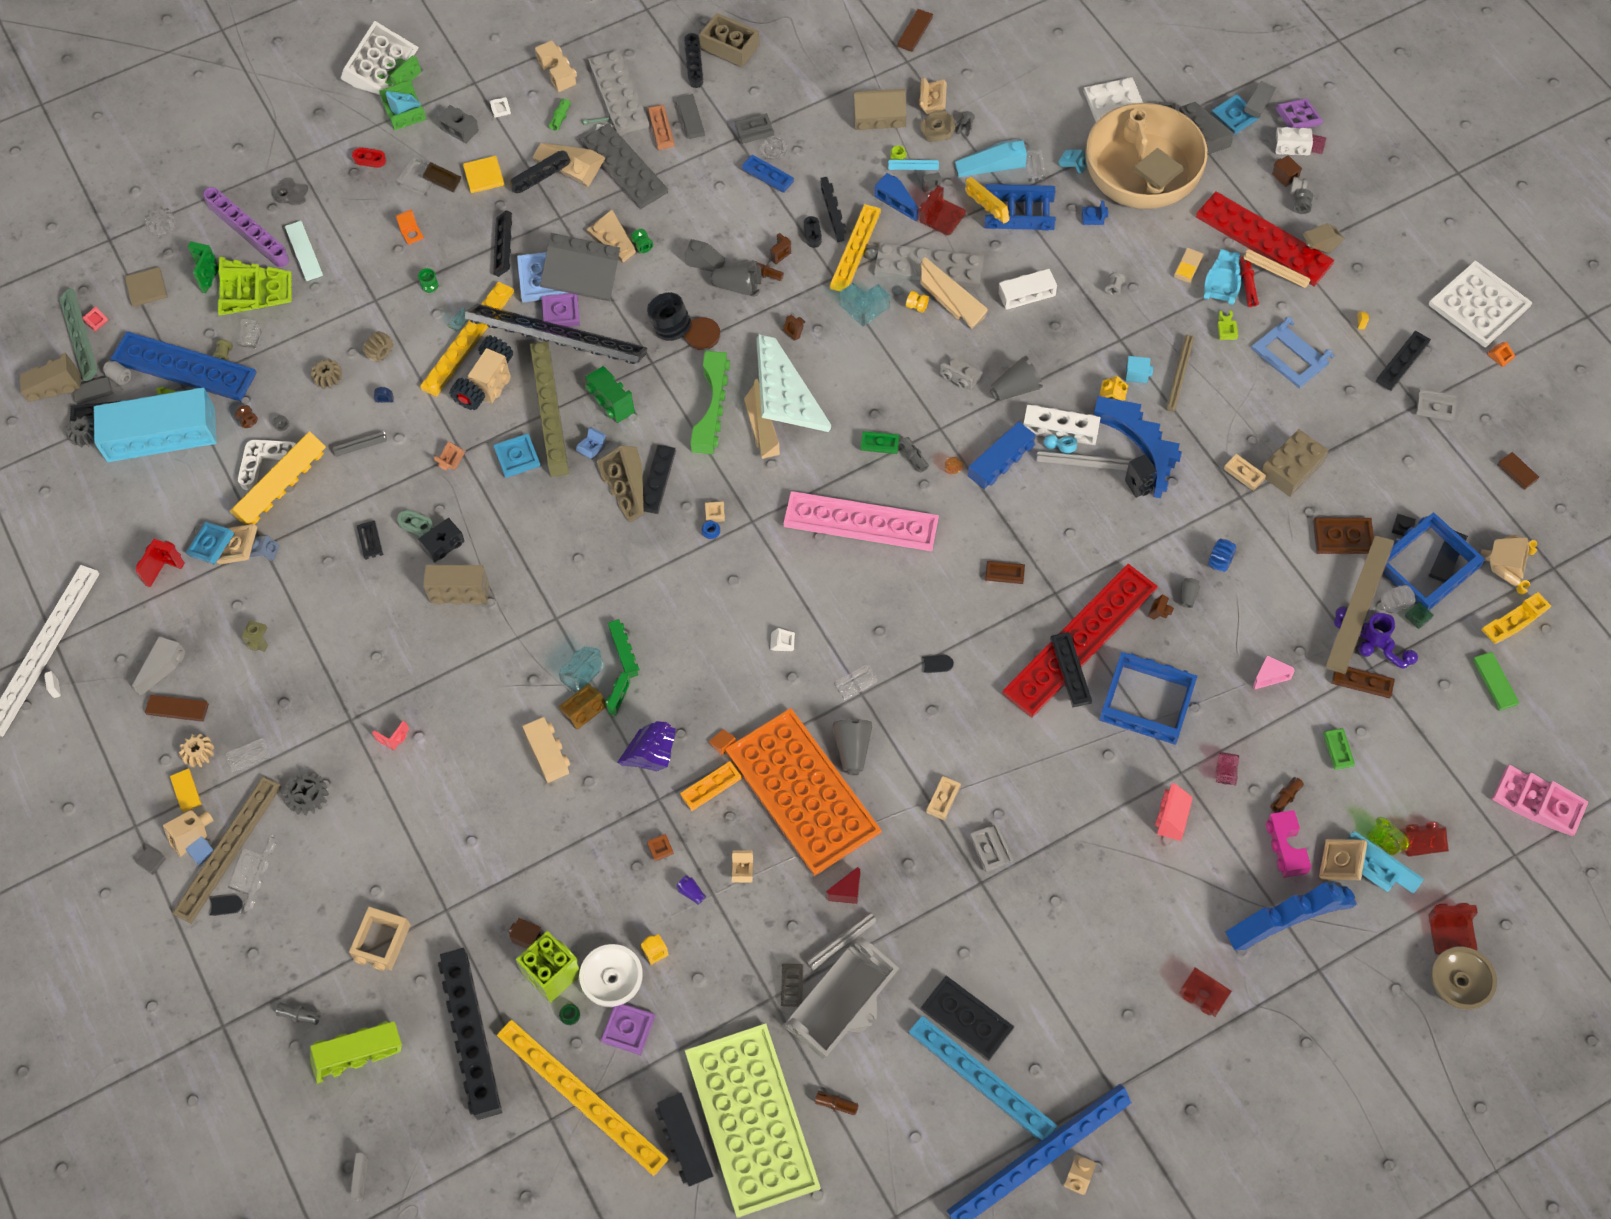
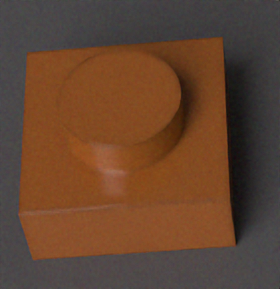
M666 834L647 841L654 861L674 854Z

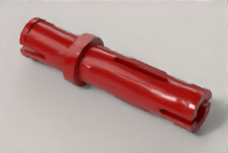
M1241 257L1239 263L1247 305L1252 307L1253 299L1255 307L1259 305L1254 282V270L1252 269L1251 262L1246 260L1245 264L1244 258Z

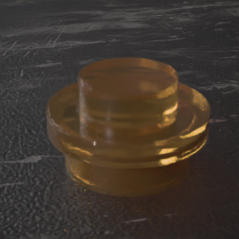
M951 457L945 462V471L948 474H957L963 468L962 461L957 457Z

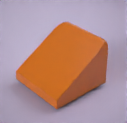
M1507 342L1499 343L1487 352L1488 356L1502 367L1516 357Z
M722 729L708 742L716 751L723 755L726 753L725 748L735 743L736 738Z

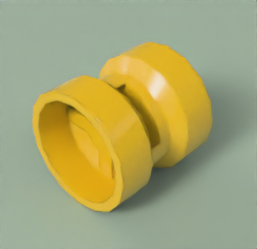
M912 290L907 298L906 307L910 309L915 308L918 312L924 313L929 302V296L919 295L916 291Z

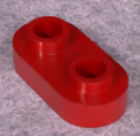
M360 147L352 152L353 161L357 165L380 168L386 164L385 153L381 150Z

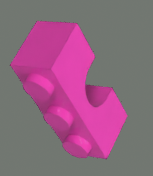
M1295 810L1270 814L1266 822V830L1272 837L1271 847L1278 857L1277 868L1279 872H1282L1283 878L1308 874L1311 869V863L1306 848L1295 849L1287 842L1288 837L1296 836L1300 830Z

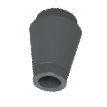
M1185 578L1184 582L1181 583V606L1186 608L1193 607L1200 589L1198 580Z

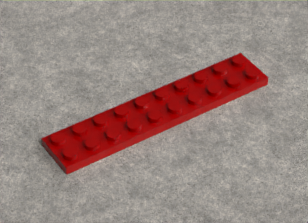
M1127 564L1059 633L1070 632L1081 667L1158 588L1156 584L1130 564ZM1051 642L1002 691L1005 697L1031 718L1065 685Z

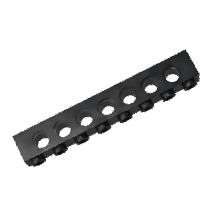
M465 948L440 954L441 961L438 962L440 974H444L445 981H442L444 993H448L449 1001H446L449 1014L452 1013L453 1021H450L453 1034L456 1033L458 1038L455 1041L457 1053H461L462 1061H459L461 1073H465L466 1081L463 1082L465 1093L469 1094L471 1102H468L470 1115L474 1114L477 1120L502 1114L468 954ZM454 971H461L459 976L451 977ZM459 990H465L463 996L455 997ZM463 1010H469V1013H468L467 1016H465V1017H460V1016H459L460 1013H461V1011H463ZM467 1030H474L470 1037H464V1033ZM471 1050H478L476 1056L468 1057ZM482 1070L480 1077H472L474 1071ZM479 1091H487L485 1097L477 1098V1094Z

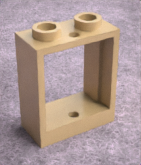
M368 907L349 951L353 961L361 965H365V963L371 964L373 968L380 971L385 969L392 971L411 926L407 918ZM372 922L397 929L385 958L360 951Z

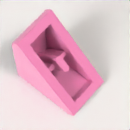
M1267 656L1256 677L1253 688L1258 689L1290 680L1295 670L1293 667Z

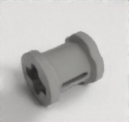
M1118 272L1111 273L1110 282L1106 285L1105 291L1111 296L1120 295L1121 285L1126 280L1125 276Z

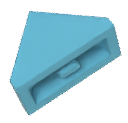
M386 92L390 110L395 115L418 108L421 105L411 94Z

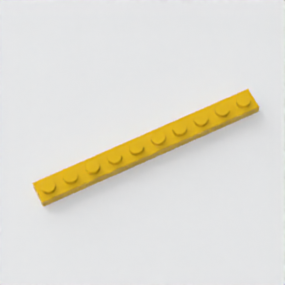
M510 1020L497 1034V1037L653 1177L666 1164L668 1158L514 1021Z

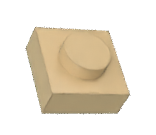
M724 501L705 503L706 522L725 521Z

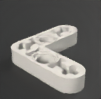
M268 440L249 441L245 446L238 475V482L241 488L251 490L257 484L262 459L281 460L296 443ZM270 448H277L275 453H268ZM249 462L256 463L252 468L246 467Z

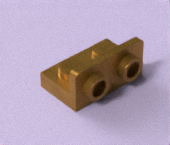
M589 683L558 706L560 711L571 720L576 729L581 728L607 707L602 694Z

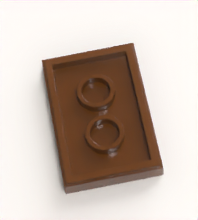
M1314 518L1317 554L1369 553L1374 540L1372 518Z

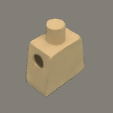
M190 810L163 825L168 843L179 857L183 856L187 852L186 848L201 836L204 839L206 838L205 826L213 822V818L207 811L197 816L194 811Z

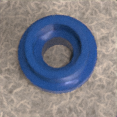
M707 521L702 526L703 536L707 539L718 537L720 534L719 524L715 521Z

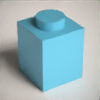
M1129 356L1125 381L1147 383L1149 376L1152 377L1153 366L1150 365L1151 358Z

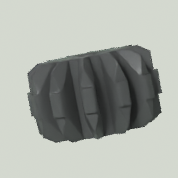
M83 416L82 419L77 417L75 422L70 421L71 425L67 426V437L72 444L82 448L85 444L89 447L91 442L95 443L94 420L92 418L88 419L86 416Z

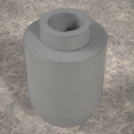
M108 361L103 367L105 375L119 385H124L131 379V371L117 361Z

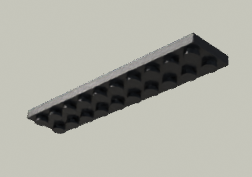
M475 304L465 312V319H469L470 322L475 324L484 323L490 328L500 327L506 332L522 333V336L525 337L534 336L538 337L541 341H554L557 345L573 346L575 350L579 351L588 350L594 355H608L610 359H623L629 364L638 363L647 354L648 347L481 304Z

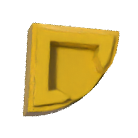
M1359 311L1357 314L1358 329H1365L1369 321V314L1365 311Z

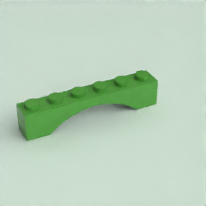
M705 351L703 372L704 377L711 386L713 397L706 415L693 427L691 437L692 453L714 454L715 447L718 448L719 436H717V432L721 431L719 416H723L724 407L721 403L726 398V390H724V386L728 384L726 371L730 370V360H727V352Z

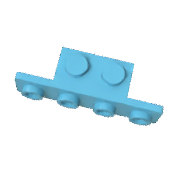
M1353 831L1348 839L1365 840L1367 842L1362 875L1386 892H1389L1395 882H1397L1411 893H1415L1424 879L1356 831Z

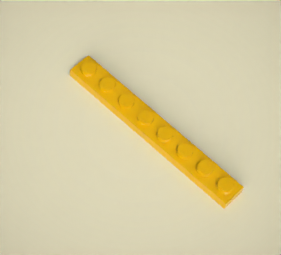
M497 282L481 305L502 309L513 295L514 290L512 287ZM469 320L420 385L421 390L437 397L487 330V324H475Z

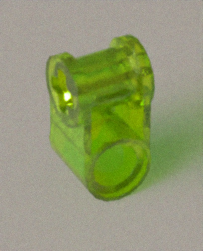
M1378 817L1373 829L1367 832L1368 838L1389 855H1396L1409 847L1408 837L1384 817Z

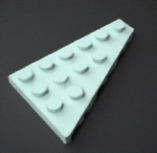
M759 334L756 342L762 418L829 432L831 423L776 338Z

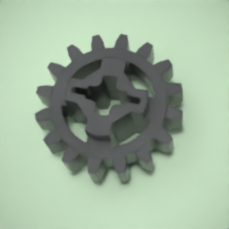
M305 772L303 777L298 773L296 780L290 778L291 785H285L288 791L283 792L286 798L284 801L291 811L294 810L298 815L301 811L305 816H307L308 811L315 814V808L322 809L321 802H327L324 796L329 795L326 790L328 786L322 777L317 778L315 773L309 776L308 772Z

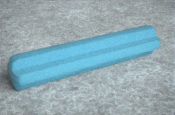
M890 159L888 161L889 170H938L939 161Z

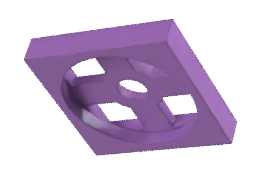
M1307 98L1276 106V111L1289 128H1310L1322 124V118ZM1291 108L1293 112L1287 113L1285 110ZM1311 114H1312L1313 119H1312V120H1308V118L1306 117V115H1311ZM1297 118L1301 122L1294 123L1292 119Z

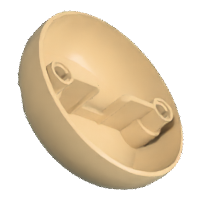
M1154 103L1128 104L1109 111L1095 123L1086 145L1087 169L1096 186L1113 201L1135 209H1157L1180 201L1196 188L1204 173L1207 162L1206 141L1197 125L1181 112ZM1156 148L1162 150L1184 167L1183 172L1161 190L1133 171L1134 166Z

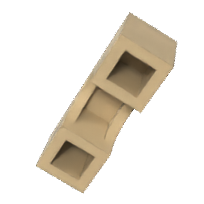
M553 40L535 47L536 58L543 70L552 68L549 70L551 82L558 92L576 85V71L573 67H570L567 57H563L559 45L556 46Z

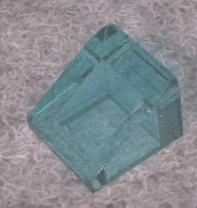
M461 308L447 324L449 328L458 331L467 320L465 319V309Z

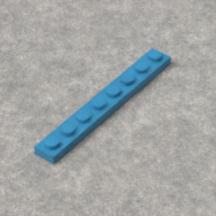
M923 1015L910 1029L909 1034L1040 1142L1057 1129L1058 1125Z

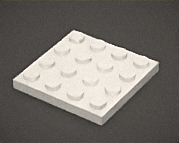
M1475 260L1430 300L1429 306L1486 348L1529 309L1533 302Z

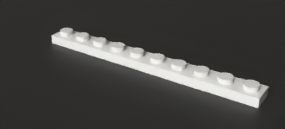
M80 565L0 698L1 737L6 733L98 578L99 572L97 570Z

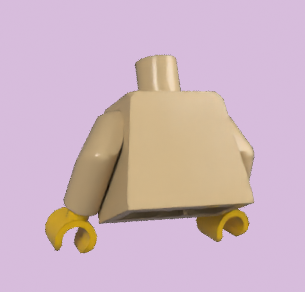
M1512 534L1495 540L1493 550H1481V556L1485 558L1484 561H1490L1492 572L1513 586L1517 585L1516 590L1519 594L1523 595L1528 592L1525 588L1530 587V582L1527 580L1521 582L1520 579L1524 577L1528 555H1534L1537 552L1535 548L1537 542L1535 540L1528 542V538Z

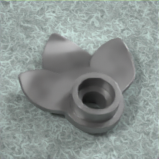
M289 178L283 181L281 187L276 190L275 198L279 203L303 204L306 202L304 196L308 191V185H295L294 180Z

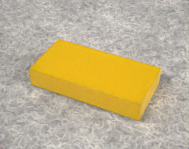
M190 769L170 776L182 812L202 805Z

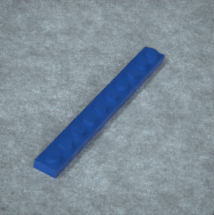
M1121 1084L1117 1085L946 1210L949 1218L975 1219L1132 1103L1125 1087Z

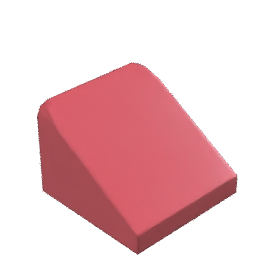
M94 307L83 317L84 323L94 331L98 330L108 321L97 307Z

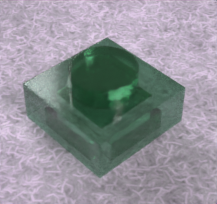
M1420 602L1405 614V617L1417 629L1424 626L1434 616Z

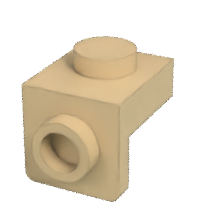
M732 851V882H753V851Z
M1076 1154L1064 1186L1085 1195L1096 1162Z

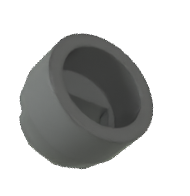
M870 244L866 246L864 256L868 260H875L878 255V249L875 245Z
M278 415L274 418L273 425L278 431H284L289 427L290 423L285 416Z

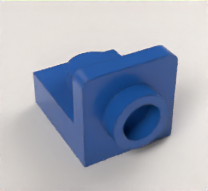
M1101 201L1099 207H1082L1083 225H1104L1105 218H1108V207H1105V201Z

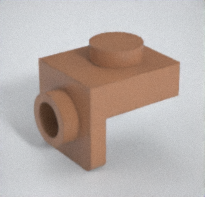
M448 441L440 457L435 456L434 460L439 462L437 466L446 471L448 468L456 470L466 451Z

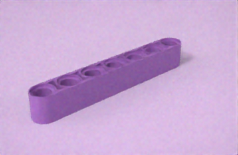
M214 187L207 188L204 191L203 196L209 209L277 267H284L289 263L285 247L224 194Z

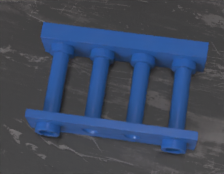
M986 184L985 188L999 200L1008 201L1010 221L1003 224L990 213V215H985L984 228L1054 230L1056 216H1050V202H1054L1055 186ZM1015 201L1025 202V216L1015 215ZM1032 202H1043V216H1032Z

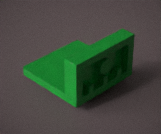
M190 241L187 247L196 264L193 275L202 293L206 294L212 286L215 275L219 272V264L210 245Z

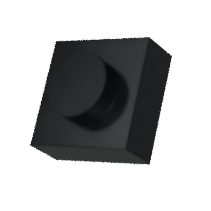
M1397 514L1391 533L1405 536V532L1410 527H1414L1416 519Z

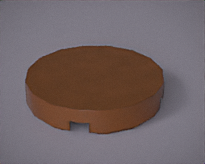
M699 317L691 321V329L685 335L688 345L697 350L713 348L720 339L718 324L707 317Z

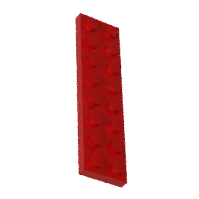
M1217 191L1196 213V218L1250 250L1310 278L1309 284L1314 287L1334 264L1335 260L1315 248H1309L1305 242Z

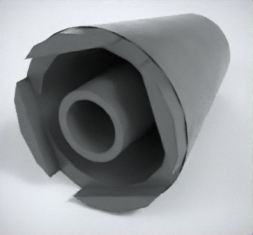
M748 261L718 268L711 273V282L718 288L748 296H757L760 292V289H757L762 281L760 265H756L757 261Z
M1026 355L991 385L992 389H990V392L994 399L998 398L1001 401L1036 391L1043 387V385L1038 384L1041 382V379L1033 364L1028 365L1026 362L1029 360Z
M852 719L835 721L833 731L843 771L847 772V775H859V772L863 771L872 732V722L858 719V722H852Z

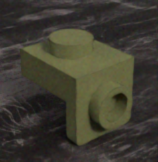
M251 620L248 622L241 636L248 649L265 652L268 646L263 637L267 630L265 624Z

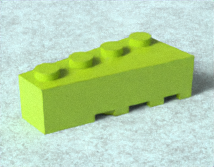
M384 1021L377 1024L376 1027L369 1029L367 1027L360 1028L356 1033L349 1035L346 1033L340 1034L332 1040L316 1041L310 1046V1063L316 1084L324 1082L323 1077L330 1074L333 1077L342 1075L346 1068L358 1069L363 1067L367 1060L371 1059L372 1062H376L401 1052L402 1043L395 1021L390 1023Z

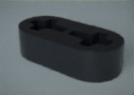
M809 216L804 220L806 243L809 247L816 248L822 243L820 223L818 218Z

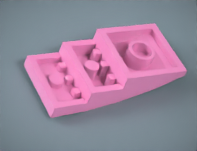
M1512 765L1506 766L1491 799L1534 822L1570 836L1575 835L1588 805V801L1554 781L1548 783L1533 773L1527 775Z

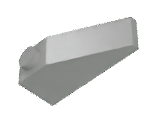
M160 636L158 637L132 685L138 695L144 694L177 668L179 662H182L185 656V650L181 644Z

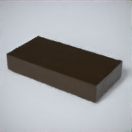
M432 162L429 163L422 177L453 193L461 181V176Z

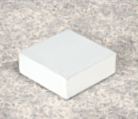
M52 671L45 673L47 691L54 698L60 697L58 678Z

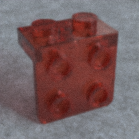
M938 185L934 191L932 190L929 193L926 202L920 205V222L949 236L966 215V210L943 199L944 188Z
M1442 903L1433 907L1428 917L1436 954L1440 955L1445 950L1453 947H1467L1477 951L1472 921L1478 913L1476 905L1459 903L1456 906H1448V904Z

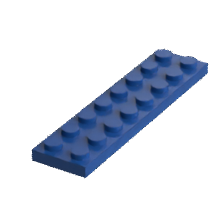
M128 331L110 359L132 370L193 388H205L206 392L240 402L257 374L253 368Z

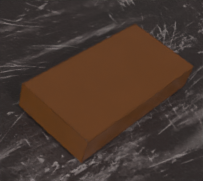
M1513 452L1497 464L1524 490L1539 479V476Z
M987 561L985 581L1023 584L1025 564Z

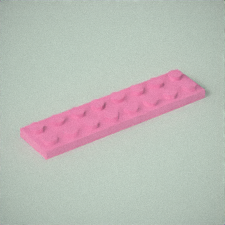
M791 491L784 519V527L932 551L939 515Z

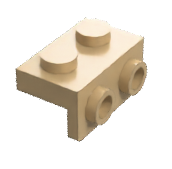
M922 78L919 106L923 108L926 114L945 110L947 83L944 79L928 83L926 78Z

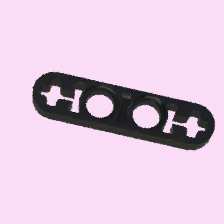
M689 33L684 38L688 82L691 87L699 88L704 82L699 36L695 33ZM690 41H694V46H691ZM691 52L697 53L696 56H690L689 54ZM692 65H698V66H699V67L696 68V69H692V68H691Z
M563 150L558 151L513 177L509 183L514 193H522L568 166L570 163L568 153Z

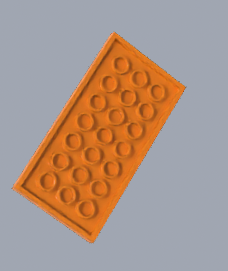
M792 708L725 748L728 757L814 876L881 834L882 830Z

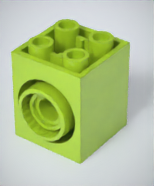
M548 931L515 959L523 976L549 1003L553 1002L579 978L580 970L576 957L560 940H556Z

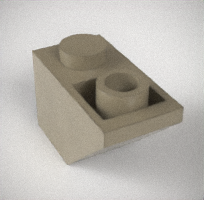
M1328 223L1303 234L1306 239L1305 243L1309 248H1315L1320 252L1323 251L1329 254L1345 239L1336 226Z

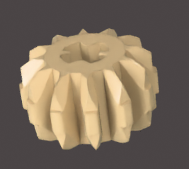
M192 734L191 739L184 738L185 744L180 745V757L183 758L185 764H189L193 768L197 764L199 767H202L203 762L209 763L208 757H214V745L211 743L210 738L204 737L203 734H199L197 737Z

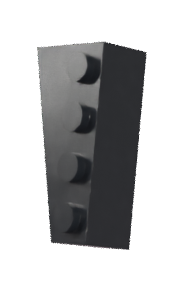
M682 1093L658 1102L655 1112L659 1121L663 1120L666 1128L663 1129V1133L667 1142L672 1141L674 1149L670 1151L675 1163L680 1162L682 1170L678 1172L683 1184L688 1183L690 1187L714 1177Z

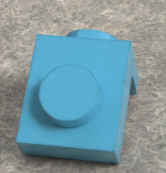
M1065 150L1058 161L1061 167H1075L1079 174H1082L1087 167L1086 155L1083 150Z

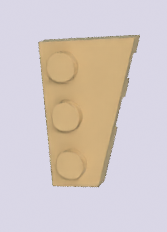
M613 210L587 229V234L598 243L620 247L618 260L622 263L636 253L633 244Z

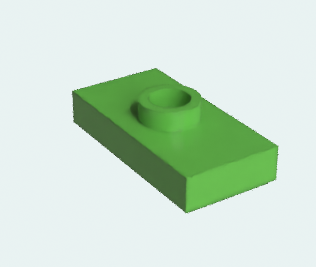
M1344 728L1324 731L1323 737L1334 770L1354 767L1355 762Z

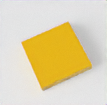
M496 156L463 163L471 193L504 186Z

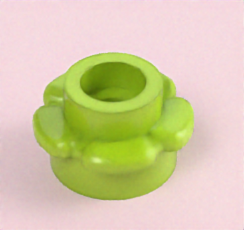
M900 145L894 146L890 152L891 159L903 160L907 156L905 148Z

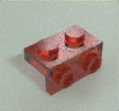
M1436 821L1426 822L1425 826L1409 824L1406 825V828L1400 829V834L1404 835L1405 852L1408 857L1449 851L1446 827L1438 824Z

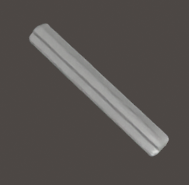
M872 913L866 914L807 960L808 966L815 970L876 923L874 915Z

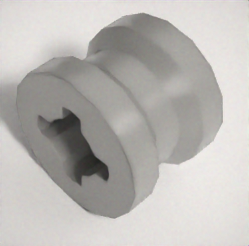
M1293 177L1290 194L1294 195L1298 190L1306 189L1308 179L1304 178L1301 180L1298 177Z

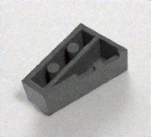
M1196 102L1180 106L1179 112L1191 119L1202 132L1207 145V155L1231 147L1234 133Z

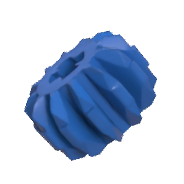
M1220 538L1217 540L1209 558V566L1218 571H1227L1234 558L1236 544L1227 539Z

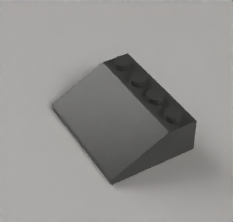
M551 233L540 287L610 302L620 247Z

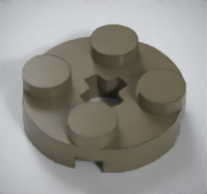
M934 111L929 114L926 120L925 118L922 120L921 130L928 142L949 140L955 130V121L953 116L949 115L947 111Z

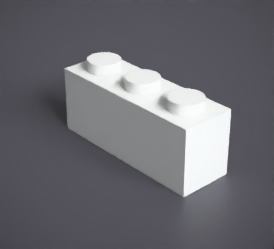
M1050 269L1039 270L1036 273L1000 282L998 294L1005 310L1056 296L1057 284Z

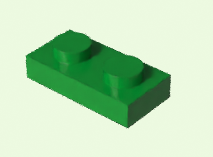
M863 431L861 451L898 453L899 435Z
M621 672L620 677L614 681L613 693L608 695L606 700L608 713L611 715H617L631 683L629 674Z

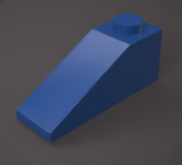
M886 173L875 185L874 197L917 221L919 208L905 186L897 177Z

